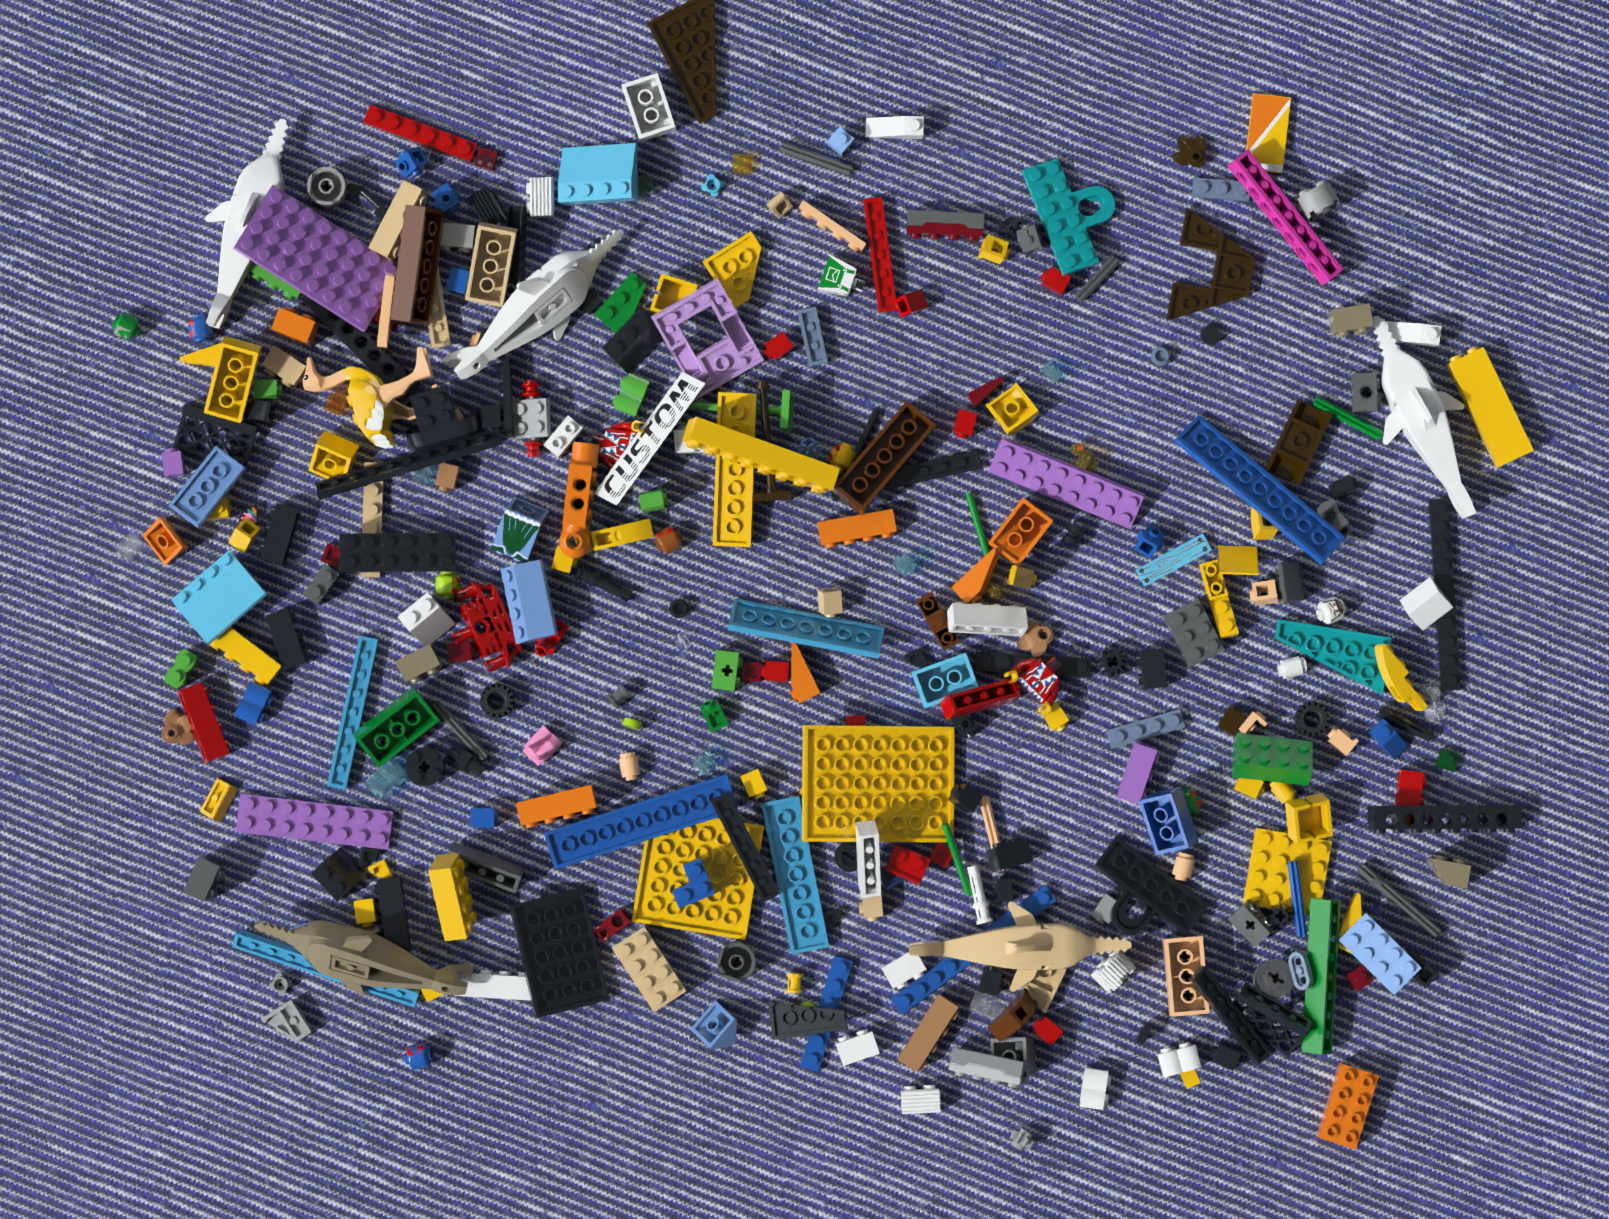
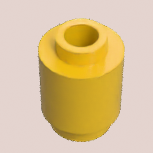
M1271 782L1269 784L1270 790L1282 804L1287 800L1296 798L1295 793L1297 791L1291 784Z

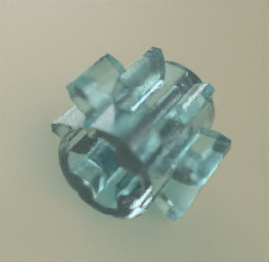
M904 553L901 557L896 556L893 564L896 565L894 570L904 576H907L908 573L913 575L917 566L913 565L916 560Z

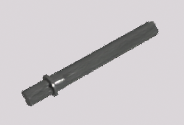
M1365 863L1360 865L1357 872L1369 881V885L1375 886L1433 937H1437L1441 933L1440 927L1379 876V872L1376 873Z

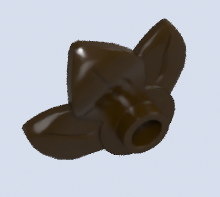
M1198 135L1194 140L1188 136L1178 137L1177 145L1179 151L1171 156L1172 160L1180 166L1191 165L1196 168L1203 166L1207 160L1205 153L1207 143L1204 137ZM1195 155H1200L1198 160L1193 159Z

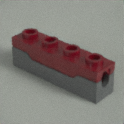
M907 211L906 235H910L912 239H921L922 236H929L931 240H940L941 237H948V240L951 241L967 238V241L978 242L979 239L983 238V213Z

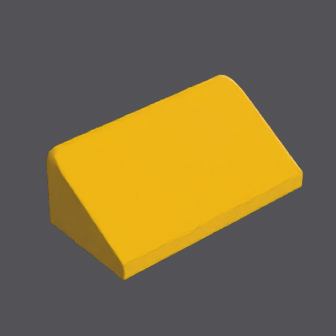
M217 778L200 812L213 820L221 822L238 788Z

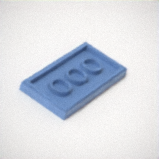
M215 446L168 506L200 529L247 469L219 447Z

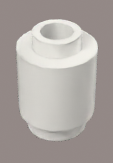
M1297 656L1280 660V665H1277L1279 675L1287 679L1303 675L1304 672H1307V665L1304 657L1299 658Z

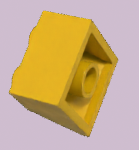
M324 430L315 445L308 471L326 479L348 473L354 464L360 445Z

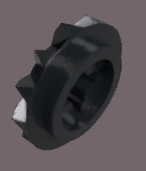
M844 842L835 851V862L843 871L854 872L857 870V862L850 860L845 864L846 856L842 853H850L855 849L853 856L857 859L856 842Z

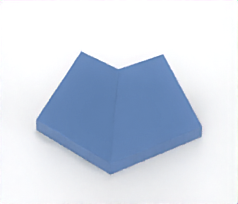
M715 1000L690 1030L711 1050L736 1043L738 1019Z

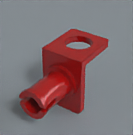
M555 618L556 625H559L562 630H557V635L537 641L536 654L541 657L546 656L547 653L552 655L561 638L568 630V625Z

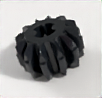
M1112 646L1111 652L1108 647H1105L1106 654L1102 651L1098 652L1103 658L1095 659L1096 662H1102L1096 668H1104L1101 675L1108 671V678H1111L1112 672H1114L1117 678L1119 677L1117 670L1121 673L1125 672L1121 665L1128 666L1127 662H1122L1123 659L1127 658V655L1120 656L1123 649H1119L1115 653L1116 646ZM1114 657L1116 659L1115 662L1117 664L1116 666L1112 665L1109 667L1107 665V663H1109L1107 662V659H1112Z

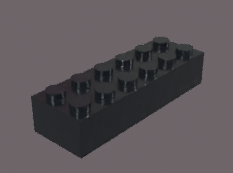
M455 533L339 534V573L456 571Z

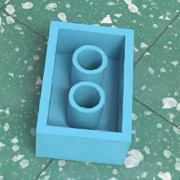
M966 653L911 672L924 709L939 704L941 700L950 694L978 687Z

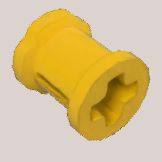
M787 973L788 987L785 993H803V990H801L803 974Z

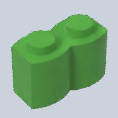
M628 373L627 377L623 376L620 382L622 390L620 394L616 393L612 402L615 405L614 409L636 418L650 386V381Z
M662 489L639 493L643 513L664 510L665 505H669L666 492L663 493Z
M187 649L181 650L176 656L174 666L168 670L165 676V683L176 689L183 688L188 682L190 672L196 668L199 656Z

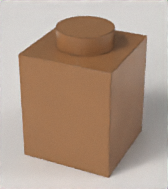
M446 463L439 464L435 485L439 486L440 491L450 492V489H456L460 467Z

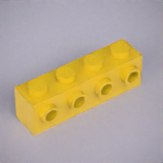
M229 627L210 644L217 651L219 648L225 652L224 656L230 661L236 660L241 664L239 668L247 674L252 672L256 675L254 679L262 685L265 683L270 685L283 668L280 663L232 627Z

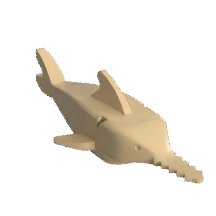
M1009 902L1008 907L1016 925L990 929L944 941L929 940L909 943V955L946 956L996 967L1017 969L1010 986V991L1015 992L1035 977L1037 970H1062L1070 968L1091 954L1096 955L1098 952L1102 955L1105 951L1108 954L1112 951L1118 953L1119 950L1126 952L1127 949L1131 948L1132 944L1125 937L1121 940L1118 937L1112 940L1109 936L1106 939L1102 936L1098 939L1094 935L1090 937L1068 924L1036 923L1035 918L1030 912L1013 902Z

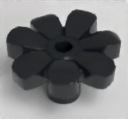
M1011 217L1005 218V221L999 223L998 228L1008 232L1009 237H1013L1016 235L1015 229H1018L1019 225L1023 224L1022 219L1013 218L1011 220Z

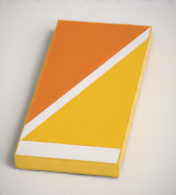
M1253 93L1246 150L1249 149L1266 172L1282 174L1291 98Z

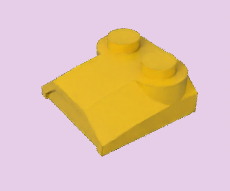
M1017 382L989 404H986V407L1008 436L1022 430L1033 422L1039 414L1038 409Z

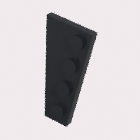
M768 1002L772 1040L848 1030L845 1010Z

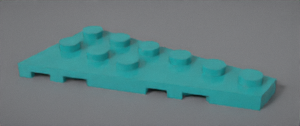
M1277 619L1274 639L1383 695L1385 682L1378 667L1375 646L1377 644H1387L1391 647L1392 638Z

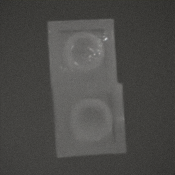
M976 992L969 1010L983 1018L994 1021L1007 1005Z

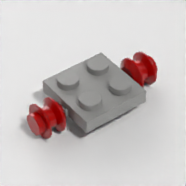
M527 380L525 384H522L526 388L522 395L528 397L527 400L512 401L513 438L530 440L524 443L528 447V451L524 452V454H528L529 458L540 457V454L543 453L539 450V446L543 445V443L537 440V438L551 436L550 399L534 398L541 394V392L537 391V387L541 385L537 384V380Z

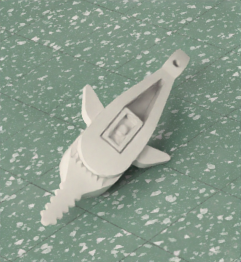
M280 119L274 123L276 128L271 130L273 135L268 137L270 142L265 144L267 149L263 150L262 156L244 168L238 177L231 200L221 203L205 217L206 222L225 221L217 294L206 321L211 327L220 329L224 324L232 299L248 275V268L252 263L251 260L233 249L234 245L270 187L274 185L282 191L285 190L279 161L282 158L279 153L284 151L281 145L285 144L283 140L287 136L285 131L288 130L285 119Z
M621 228L613 230L612 234H608L607 238L602 239L600 244L597 243L595 248L585 251H565L554 256L540 270H536L525 281L519 282L515 286L514 293L501 308L478 346L459 349L443 358V361L449 368L457 366L454 371L462 380L478 373L489 361L528 343L550 329H553L554 339L559 341L569 323L570 314L585 300L598 264L601 263L603 257H606V253L611 251L612 246H616L617 241L622 239L624 231Z
M1375 316L1373 317L1374 334L1378 335L1376 341L1380 342L1379 348L1383 349L1381 355L1384 356L1381 383L1385 398L1392 411L1385 420L1383 444H1389L1399 431L1402 430L1417 453L1446 488L1458 514L1462 518L1469 517L1475 514L1476 511L1465 487L1461 483L1452 434L1445 410L1464 409V404L1446 392H1437L1427 369L1419 360L1400 350V346L1395 344L1396 339L1391 337L1392 332L1388 331L1389 326L1384 325L1385 319Z

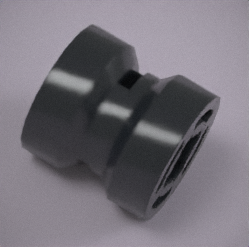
M1068 523L1066 526L1068 532L1063 535L1061 541L1079 548L1081 543L1080 536L1084 535L1086 529Z

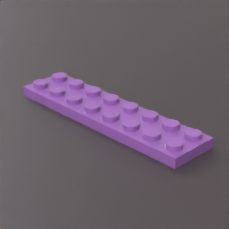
M1003 436L988 471L1131 529L1145 496L1142 492Z
M240 794L236 832L389 850L394 811Z

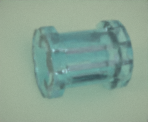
M1050 360L1039 370L1041 373L1044 372L1051 380V384H1054L1065 374L1053 364V360Z

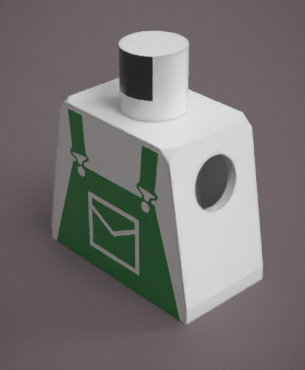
M829 255L818 291L848 296L851 289L862 292L865 281L855 278L856 268Z

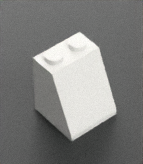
M428 592L398 616L409 632L424 647L435 642L456 624L432 594Z

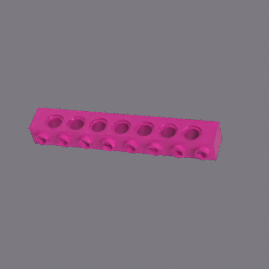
M1249 149L1227 166L1322 286L1344 270Z

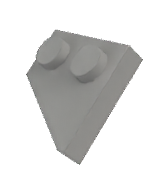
M293 999L261 1018L262 1022L270 1024L276 1028L275 1030L287 1035L294 1042L313 1032Z

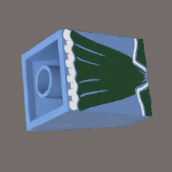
M514 496L504 511L491 549H494L500 555L513 557L517 562L526 563L532 555L549 510Z

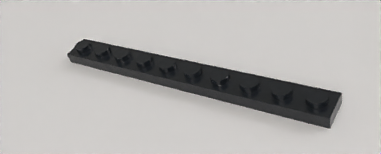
M497 427L467 438L315 482L319 500L329 498L336 494L366 487L376 482L402 476L416 470H422L426 467L458 459L462 456L495 448L503 444L500 429Z
M1448 499L1428 500L1433 581L1454 607L1436 621L1440 691H1454L1461 689Z

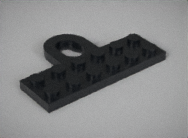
M1118 836L1113 838L1093 866L1124 890L1110 911V919L1113 926L1122 934L1135 935L1140 933L1156 914L1186 937L1208 907L1205 902ZM1130 900H1137L1143 906L1142 915L1134 920H1128L1125 916L1127 903Z

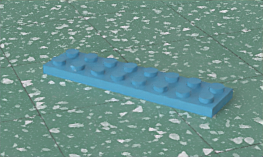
M736 598L733 601L728 630L877 659L880 656L885 629L883 626L836 617H825V615Z
M795 796L761 803L791 954L827 948L829 943L809 843L802 842V808L800 798Z

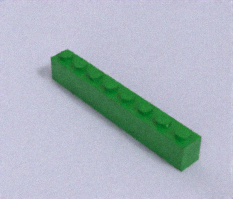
M1317 897L1311 898L1309 904L1310 920L1308 923L1307 957L1314 983L1310 989L1305 990L1303 1002L1304 1016L1312 1020L1307 1035L1301 1040L1302 1052L1319 1055L1332 1053L1340 899Z

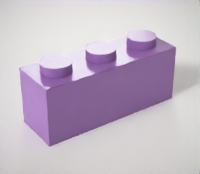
M1138 741L1134 742L1117 792V798L1139 804V800L1146 797L1147 790L1145 786L1147 782H1151L1153 776L1151 768L1153 764H1157L1160 755L1157 753L1156 747Z

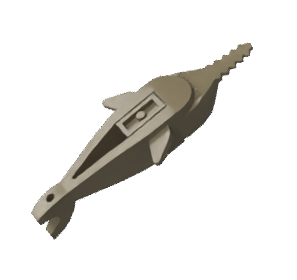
M317 920L287 930L285 927L280 928L277 925L272 926L270 923L265 924L263 921L256 922L254 925L261 933L265 932L267 935H272L274 938H279L281 941L291 944L317 971L326 976L341 980L344 985L361 996L365 993L363 985L382 988L432 989L446 995H464L467 991L468 982L460 978L472 976L475 965L454 964L435 970L398 945L378 936L380 934L379 927L355 928L324 920Z

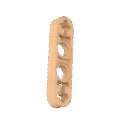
M394 273L385 274L377 347L388 348L391 327L390 309L393 303V288L396 281Z

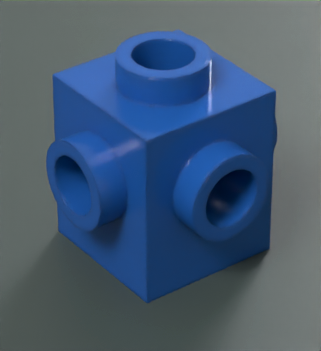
M420 146L411 150H404L399 154L400 158L395 161L404 178L409 176L414 178L423 172L422 169L429 163Z
M445 183L431 193L436 200L433 202L437 210L444 211L445 214H453L459 209L458 206L461 205L459 202L461 196L456 189L451 190L448 183Z
M1149 524L1145 530L1141 529L1136 539L1139 541L1134 549L1151 559L1155 551L1159 552L1165 542L1162 539L1165 533Z

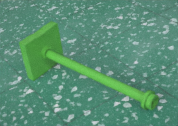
M783 390L782 405H779V407L768 406L769 414H779L781 417L780 428L784 432H792L795 394L791 390ZM692 402L687 409L718 411V403ZM757 406V413H761V406Z

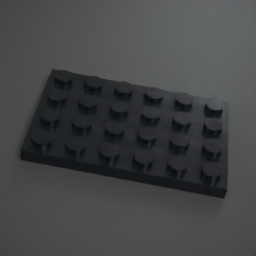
M584 887L509 905L535 1018L610 1000Z

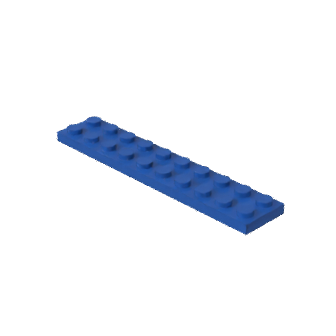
M1200 415L1175 439L1174 442L1320 565L1345 540L1346 537Z
M722 775L544 832L554 868L559 869L718 818L710 800L727 791L737 811H739L728 775Z

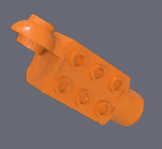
M573 442L565 496L563 529L559 539V547L562 553L570 558L584 556L589 551L591 545L589 537L590 525H588V522H592L593 517L590 503H594L595 499L592 485L596 484L597 473L594 471L598 465L600 445ZM579 482H586L585 489H577ZM577 501H584L583 508L575 509ZM573 537H577L580 540L579 545L575 548L569 545V541Z

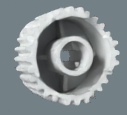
M1120 950L1118 953L1112 951L1106 960L1103 959L1097 965L1091 976L1110 993L1112 990L1115 991L1126 979L1128 973L1131 975L1136 967Z

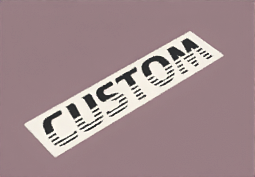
M684 372L680 374L640 429L644 430V432L637 433L594 494L617 506L705 385L704 382Z

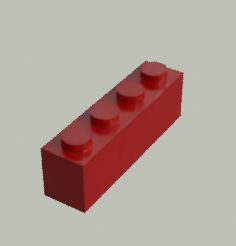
M1010 678L950 694L940 701L945 719L948 720L1011 703L1021 696L1016 682L1009 683L1012 680Z
M202 682L177 692L205 764L227 756L230 745L227 739L224 740L222 736L223 727L220 721L217 722L215 718L216 710L214 705L209 703L207 687L203 686Z

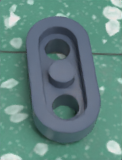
M1294 952L1288 959L1293 983L1299 990H1308L1314 983L1309 959L1304 952Z

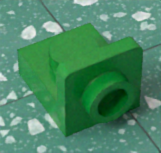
M717 699L708 700L700 706L711 733L729 725Z

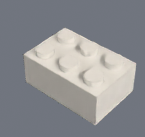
M658 73L621 85L640 142L676 131Z

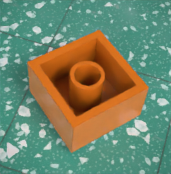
M286 306L285 309L279 308L271 330L275 333L310 347L319 329V325L314 317L304 313L300 316L296 310Z

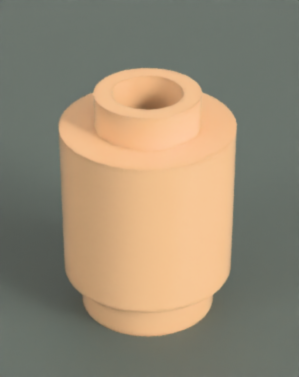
M635 752L620 754L619 765L622 778L626 777V781L637 779V775H641L638 756H635Z
M1179 852L1178 857L1176 856L1172 872L1173 875H1176L1175 879L1186 881L1187 878L1191 879L1195 863L1193 855Z

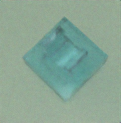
M429 466L422 470H416L412 479L425 486L426 484L433 486L429 478L431 475L437 477V473L434 472V468Z
M704 750L693 760L694 763L691 765V768L693 769L697 766L701 770L698 776H701L711 771L717 763Z

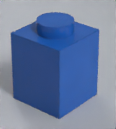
M459 265L456 268L451 267L446 287L447 292L466 296L470 271H467V267Z
M471 808V828L495 827V823H499V812H495V808Z

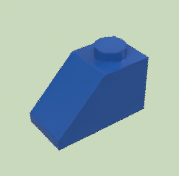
M1380 719L1367 732L1393 760L1408 747L1385 719Z

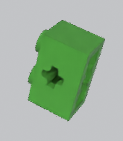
M716 650L712 689L735 691V687L739 688L740 676H737V669H741L743 657H739L740 653ZM726 665L730 666V669L733 670V673H729V676H725V673L722 672V669H726Z

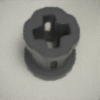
M621 684L618 685L619 688L611 695L606 696L617 709L626 698L631 697Z

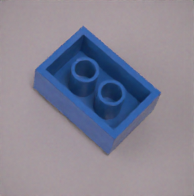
M1181 787L1148 794L1139 800L1156 855L1187 849L1199 842Z

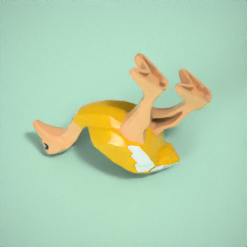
M422 346L417 347V360L413 373L399 381L385 385L372 372L354 366L342 369L331 376H322L317 372L312 357H307L303 387L306 391L324 392L350 380L347 400L349 406H353L354 414H352L355 425H358L375 446L387 449L394 448L395 446L393 441L394 435L390 431L393 420L404 419L411 421L416 419L413 408L403 405L395 399L404 396L415 382L433 377L427 348Z

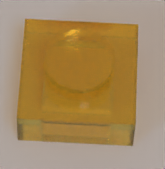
M734 154L732 174L751 175L753 155Z

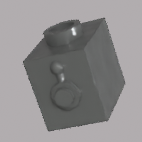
M1030 223L1021 226L1022 229L1016 231L1023 253L1031 254L1046 248L1039 226Z

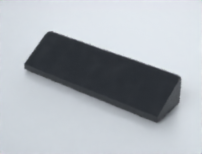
M525 206L509 207L508 227L518 229L508 284H518L524 281L527 208Z

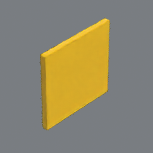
M1218 545L1220 574L1259 575L1257 547Z

